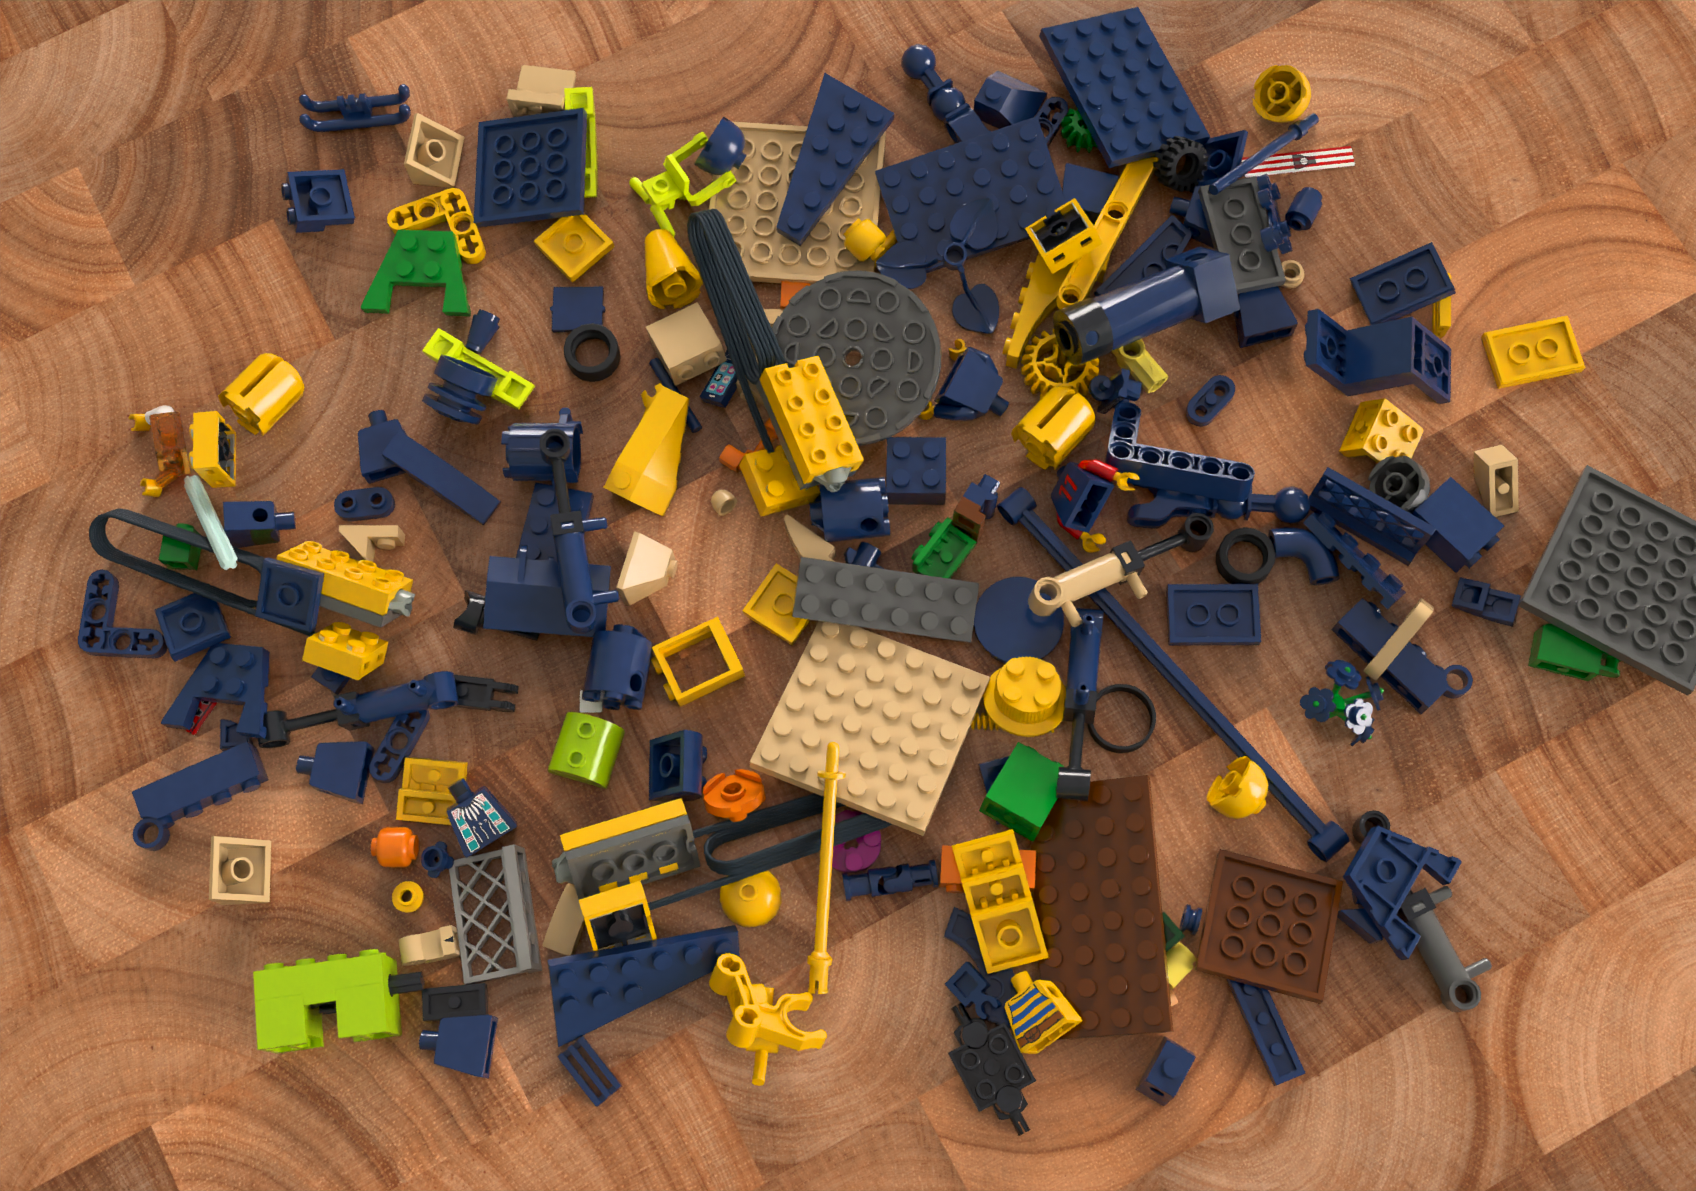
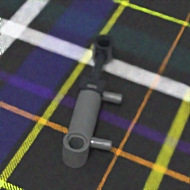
M1375 810L1363 814L1355 820L1352 826L1353 836L1360 844L1363 843L1368 834L1365 830L1366 821L1390 830L1389 819L1385 814ZM1443 886L1431 893H1428L1426 888L1415 893L1410 889L1396 915L1421 935L1416 946L1441 991L1442 1003L1452 1012H1462L1475 1008L1481 1000V991L1477 983L1471 979L1491 970V962L1487 958H1483L1466 967L1461 963L1433 911L1436 908V904L1452 897V891L1448 886ZM1457 987H1461L1466 992L1467 999L1465 1003H1461L1456 999L1455 989Z

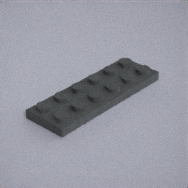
M800 557L792 617L971 643L979 583Z

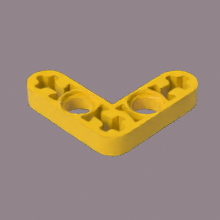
M446 189L396 207L387 216V223L394 234L398 230H423L447 221L450 230L456 235L459 253L463 261L468 264H477L485 257L486 250L474 223V217L468 201L460 189ZM456 198L461 212L455 213L451 204L452 199ZM425 207L435 208L434 214L430 217L425 218L420 215ZM414 212L417 221L413 220L411 213ZM403 217L404 225L399 226L398 219ZM463 220L470 222L468 230L463 232L456 230L458 222ZM471 239L475 248L474 254H470L465 240Z

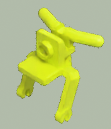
M704 132L698 133L690 142L666 156L663 163L667 170L666 172L643 183L636 177L631 178L629 181L630 187L646 204H651L650 211L654 215L660 229L668 230L673 237H675V231L664 210L674 208L676 199L687 200L691 206H699L737 181L733 173L728 171L695 195L689 193L690 180L679 163L700 148L706 146L708 139Z

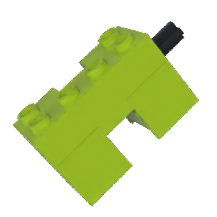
M378 949L360 951L359 957L347 958V954L327 956V961L315 963L314 958L300 959L295 961L296 966H284V963L264 965V970L253 972L257 1050L277 1054L324 1047L322 1013L323 1015L337 1013L339 1039L352 1037L353 1042L402 1036L399 994L423 991L425 985L423 972L398 975L397 961L386 956V953H379Z

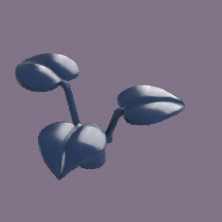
M983 198L964 205L953 215L949 231L953 238L962 242L948 244L944 249L943 255H938L937 258L925 263L926 252L919 244L913 241H902L893 245L876 261V266L882 275L895 279L907 289H914L923 285L926 281L925 268H930L939 262H943L944 266L949 270H958L965 293L958 295L953 302L952 313L955 321L967 330L991 334L994 332L999 320L997 296L985 284H977L970 290L963 267L967 257L966 244L973 249H984L994 242L998 233V221L994 211L993 200L991 198Z

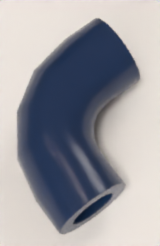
M1288 527L1269 530L1268 538L1273 543L1276 552L1275 559L1283 557L1300 559L1307 568L1311 585L1329 584L1340 579L1338 565L1333 552L1312 532L1303 528Z

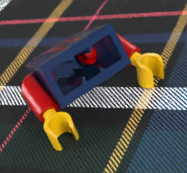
M1097 459L1082 460L1079 464L1069 462L1057 471L1059 480L1051 493V499L1056 508L1057 523L1077 540L1082 539L1085 551L1089 553L1097 552L1100 549L1094 542L1104 544L1106 543V538L1101 533L1090 535L1089 531L1115 486L1112 482L1114 480L1117 481V485L1121 490L1133 491L1135 489L1128 486L1127 479L1140 480L1136 473H1119L1118 468Z

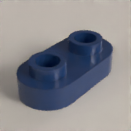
M1224 375L1212 377L1189 401L1186 408L1188 421L1199 427L1209 425L1233 399L1235 394L1234 382ZM1221 390L1224 395L1217 396L1214 391ZM1202 410L1205 415L1198 416L1195 411Z
M383 487L344 491L336 497L334 502L336 513L341 519L348 522L385 518L395 508L394 497ZM377 497H382V501L379 504H373ZM347 501H353L351 507H344Z

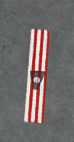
M1351 146L1273 154L1244 176L1249 178L1258 177L1266 173L1268 175L1350 167L1354 166L1355 163ZM1243 157L1242 162H1244L1249 157Z

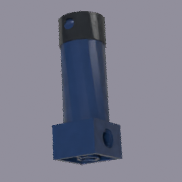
M1197 247L1164 260L1166 269L1094 298H1087L1056 310L1053 315V327L1063 355L1071 364L1079 366L1109 354L1112 350L1192 319L1206 324L1240 310L1229 254Z

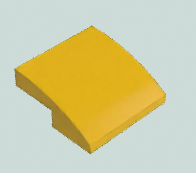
M405 757L402 788L398 791L396 820L451 825L446 811L448 807L456 803V800L448 787L462 778L466 781L468 762Z

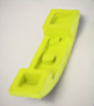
M564 88L565 110L584 108L587 112L584 198L597 197V135L593 88Z
M440 328L437 329L422 350L425 355L438 363L441 354L469 363L496 376L498 380L491 397L515 409H520L535 388L534 384L511 370L508 373L466 348L462 341Z

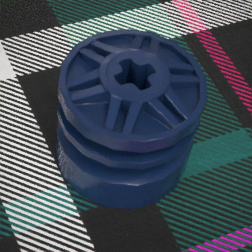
M441 354L434 374L445 381L443 385L429 383L428 388L439 394V396L425 393L422 402L447 418L458 422L479 425L482 416L473 412L471 408L485 411L486 405L477 400L476 396L478 394L491 397L498 378L469 363Z

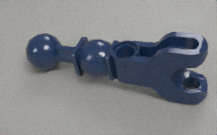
M915 44L904 52L901 66L905 74L911 79L922 80L929 90L927 92V103L931 106L934 116L940 121H944V127L955 144L992 132L984 126L974 110L966 103L963 93L956 87H953V81L947 79L943 82L934 70L936 57L933 50L927 45Z
M1133 484L1134 486L1148 489L1153 494L1154 500L1150 503L1133 505L1127 512V522L1134 527L1158 529L1167 524L1173 517H1188L1194 513H1201L1210 518H1214L1217 513L1221 518L1227 520L1238 519L1244 515V520H1248L1251 511L1274 513L1281 522L1293 524L1298 523L1308 515L1310 502L1308 495L1301 488L1294 486L1285 487L1275 495L1252 494L1251 486L1247 500L1231 502Z

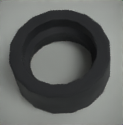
M594 323L584 324L574 329L566 338L563 347L565 360L572 373L581 380L589 382L601 381L611 376L618 368L621 358L619 345L612 331L603 325ZM590 339L603 340L609 348V355L604 362L597 366L587 367L577 361L575 352L581 343Z
M1243 527L1231 531L1224 537L1216 552L1215 562L1218 572L1225 581L1231 584H1259L1266 579L1274 566L1276 552L1272 541L1266 534L1254 528ZM1241 541L1250 542L1258 547L1263 555V563L1260 569L1254 573L1246 574L1235 570L1228 560V551L1235 543Z

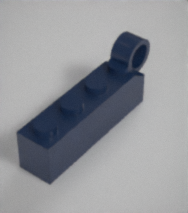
M1362 598L1331 630L1362 660L1369 664L1399 626L1389 623L1381 615L1380 609L1374 603L1367 602ZM1408 642L1380 677L1417 712L1423 714L1442 694L1448 698L1455 699L1463 696L1470 690L1473 678L1467 668L1461 665H1451L1446 669L1438 665L1435 666L1426 658L1427 655L1420 646ZM1447 674L1458 675L1463 681V688L1461 690L1451 688L1447 683Z
M248 741L132 791L140 817L142 818L133 829L134 842L139 847L149 851L160 850L169 841V828L175 824L174 821L183 817L192 818L203 813L204 808L213 804L216 806L225 804L232 800L233 795L242 791L243 793H249L259 789L261 783L269 779L257 747ZM157 825L159 829L157 839L152 843L146 844L144 840L145 831L149 827Z

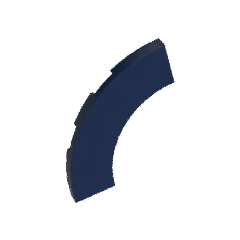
M954 907L943 938L957 944L972 958L980 974L991 985L985 993L995 996L1000 1000L1002 1004L1000 1008H995L991 1002L986 1003L985 1012L989 1014L990 1018L985 1021L996 1025H1001L1005 1022L1008 1029L1012 1030L1005 1010V1003L1017 994L1011 982V978L1014 976L1013 969L1008 968L987 974L971 915Z

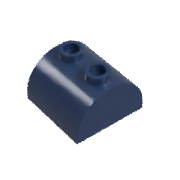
M681 730L650 740L649 800L670 802L682 798V801H692L702 797L703 787L707 783L706 778L702 776V764L707 759V749L703 746V735L701 733Z

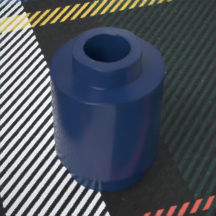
M1305 187L1296 193L1285 214V220H1287L1288 225L1292 229L1301 231L1311 228L1322 207L1321 193L1311 187Z

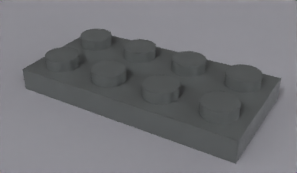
M1256 176L1238 179L1217 195H1212L1209 192L1208 188L1210 185L1200 186L1198 194L1214 250L1229 254L1237 294L1284 285L1286 278L1277 249L1267 252L1262 242L1260 230L1269 227L1266 210L1262 208L1257 192L1260 190Z

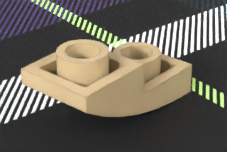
M570 883L566 885L553 913L542 945L566 956L575 955L581 932L585 925L575 885Z

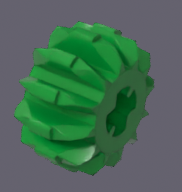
M1070 108L1067 112V117L1062 119V139H1067V148L1075 145L1077 153L1081 148H1085L1090 153L1092 147H1098L1078 109L1076 111Z

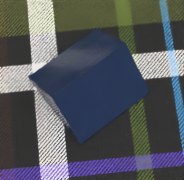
M1246 130L1209 138L1206 144H1202V147L1207 151L1204 155L1208 156V162H1204V165L1208 166L1207 171L1202 170L1201 174L1204 175L1203 180L1197 179L1199 184L1197 186L1211 185L1241 164L1248 136ZM1191 186L1190 192L1193 193L1195 187Z

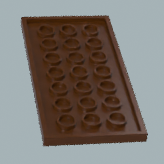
M1143 775L1090 781L1088 801L1058 798L1034 842L1030 841L1031 850L1036 851L1035 910L1049 957L1039 960L1040 980L1053 982L1082 1019V1022L1057 1040L1174 1032L1150 777Z

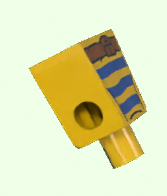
M1027 971L1020 972L1011 978V982L1018 994L1005 1003V1010L1021 1053L1038 1054L1082 1022L1081 1017L1053 982L1046 980H1036L1033 982Z

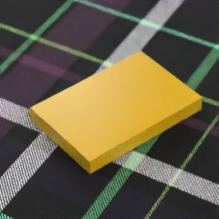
M1568 315L1484 332L1481 336L1498 389L1578 373L1585 369Z

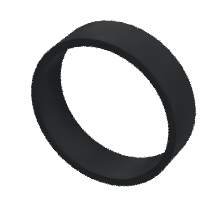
M1115 684L1101 690L1097 694V701L1102 696L1116 691L1135 695L1146 705L1149 711L1150 729L1148 734L1136 744L1117 746L1105 741L1097 733L1093 724L1087 723V726L1094 741L1102 748L1114 753H1129L1142 747L1150 738L1156 724V712L1152 701L1142 690L1128 684Z

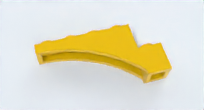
M1038 253L1035 263L1030 261L1026 278L1030 279L1028 288L1022 287L1018 303L1022 304L1020 313H1014L1010 329L1015 331L1012 339L1006 338L1002 352L1003 355H1007L1006 366L1017 369L1022 353L1030 338L1043 320L1057 307L1056 300L1059 289L1074 261L1064 269H1060L1053 274L1040 253ZM1110 255L1095 282H1103ZM1066 294V295H1064V296H1063L1064 301H1065L1067 298H1069L1071 295H1073V294Z

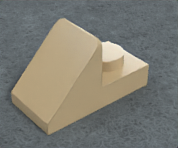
M339 525V532L368 561L374 562L375 546L380 549L390 550L394 549L395 546H404L405 534L398 525Z

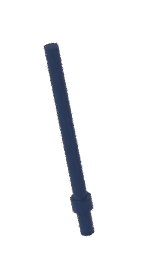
M1312 113L1305 119L1297 120L1288 127V131L1212 183L1208 188L1209 192L1212 195H1217L1293 140L1301 139L1308 133V129L1319 122L1318 116Z

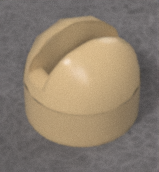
M718 490L712 495L711 503L713 509L720 516H723L735 508L737 499L727 490Z

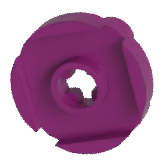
M844 810L835 815V823L863 813ZM880 831L858 837L856 842L859 846L856 849L854 847H850L849 850L845 849V842L833 846L832 868L841 873L862 872L870 868L876 862L881 852Z

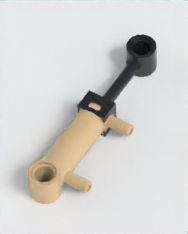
M1194 513L1187 517L1176 535L1139 551L1136 550L1130 540L1113 547L1109 554L1053 578H1041L1036 582L1028 598L1029 608L1036 615L1045 617L1050 616L1057 608L1061 607L1071 626L1077 627L1082 623V619L1073 605V601L1117 582L1120 585L1128 582L1135 596L1141 599L1148 593L1139 578L1140 573L1145 567L1143 561L1178 546L1189 552L1201 550L1214 532L1213 522L1204 514ZM1190 529L1197 531L1200 536L1193 534ZM1045 593L1049 595L1052 600H1045L1040 596V594Z

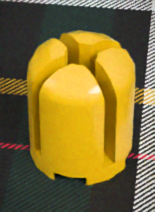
M264 353L259 355L218 395V400L223 408L227 405L231 407L233 413L239 418L237 422L254 435L260 431L262 436H264L303 396L304 384L301 376L291 364L275 354Z
M1057 386L1050 389L1012 429L1011 435L1014 443L1019 439L1022 445L1029 451L1026 457L1034 464L1045 470L1049 466H1053L1056 470L1093 430L1096 421L1095 414L1088 400L1081 394L1075 393V390L1066 386Z

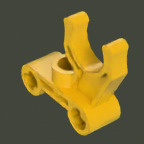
M726 953L718 958L709 980V986L715 993L727 996L733 1017L726 1031V1037L732 1045L739 1048L749 1047L755 1037L797 1051L822 1048L827 1038V1033L824 1030L804 1032L794 1027L787 1018V1013L790 1011H807L813 1000L811 993H786L778 999L776 1005L771 1006L767 1002L765 986L762 983L751 984L744 962L740 957Z

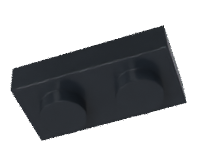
M479 983L425 988L422 991L423 1021H440L441 1018L488 1015L487 984Z

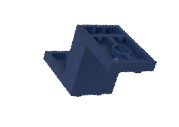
M1320 309L1308 311L1307 323L1305 324V334L1307 336L1306 350L1304 351L1305 364L1309 369L1345 395L1353 396L1414 384L1438 404L1450 402L1451 348L1413 316L1346 330Z

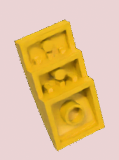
M1013 829L952 845L987 974L1049 958Z

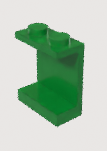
M1018 742L985 796L979 811L1034 842L1044 821L1058 799L1056 798L1059 767L1064 766L1059 762L1051 761L1044 757L1034 748Z

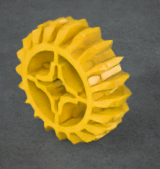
M1054 329L1052 330V335H1049L1044 330L1041 333V339L1034 336L1031 342L1032 345L1025 347L1026 355L1022 356L1021 363L1024 365L1021 367V374L1026 376L1024 378L1025 385H1032L1031 393L1035 394L1040 391L1041 399L1050 389L1057 386H1066L1075 390V393L1086 396L1089 392L1088 385L1090 381L1099 374V369L1096 367L1099 365V358L1079 366H1074L1063 355ZM1053 350V355L1051 357L1044 358L1043 361L1037 362L1041 355H1043L1047 351ZM1057 358L1059 360V364H1062V368L1064 367L1063 375L1061 368H1057ZM1083 370V373L1076 380L1067 383L1069 375ZM1045 377H1050V378H1052L1055 382H1052V381L1046 379Z

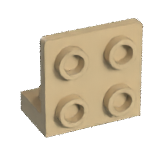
M523 65L517 90L508 89L506 98L512 116L519 117L565 110L564 88H574L576 80L575 71Z

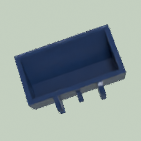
M521 545L520 558L489 557L484 629L593 637V634L597 631H606L608 603L595 605L597 611L596 624L590 632L577 634L569 629L566 623L557 561H554V557L548 556V561L528 559V545ZM589 564L593 593L609 591L611 566ZM578 610L573 614V619L582 623L590 617L589 613L585 610Z

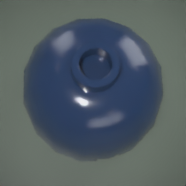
M723 117L694 165L712 175H723L733 167L739 169L747 156L743 153L746 142L741 129Z

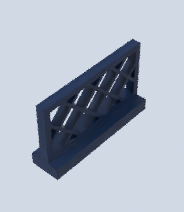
M1327 467L1309 496V510L1313 512L1318 511L1320 514L1322 512L1328 514L1336 522L1337 526L1407 566L1410 565L1415 555L1436 530L1430 524Z

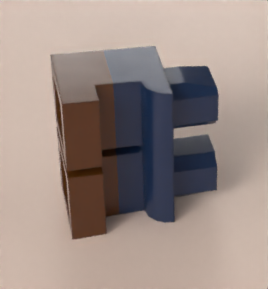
M984 474L978 485L971 482L953 513L952 525L975 540L976 544L983 534L985 520L991 519L994 516L998 498L996 491L1000 487L999 481Z

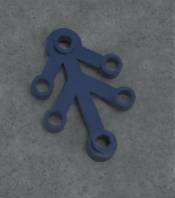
M1267 173L1258 176L1257 183L1260 191L1257 194L1262 208L1268 211L1269 227L1260 230L1263 245L1267 252L1278 248L1282 255L1292 252V245L1289 239L1291 237L1290 227L1287 220L1281 222L1277 207V200L1281 199L1276 183L1271 184Z

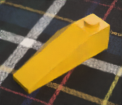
M662 386L618 457L603 488L656 514L664 516L677 488L678 480L676 478L678 465L681 461L682 453L680 451L682 437L685 433L689 398Z

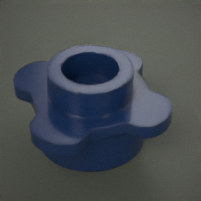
M439 841L435 846H430L423 851L421 864L428 870L427 874L429 877L437 878L440 872L452 868L454 859L447 852V844Z

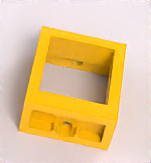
M718 616L652 647L656 655L651 658L658 675L664 672L668 683L663 684V687L670 701L676 699L680 707L745 677L743 667ZM713 636L729 671L681 693L665 658Z

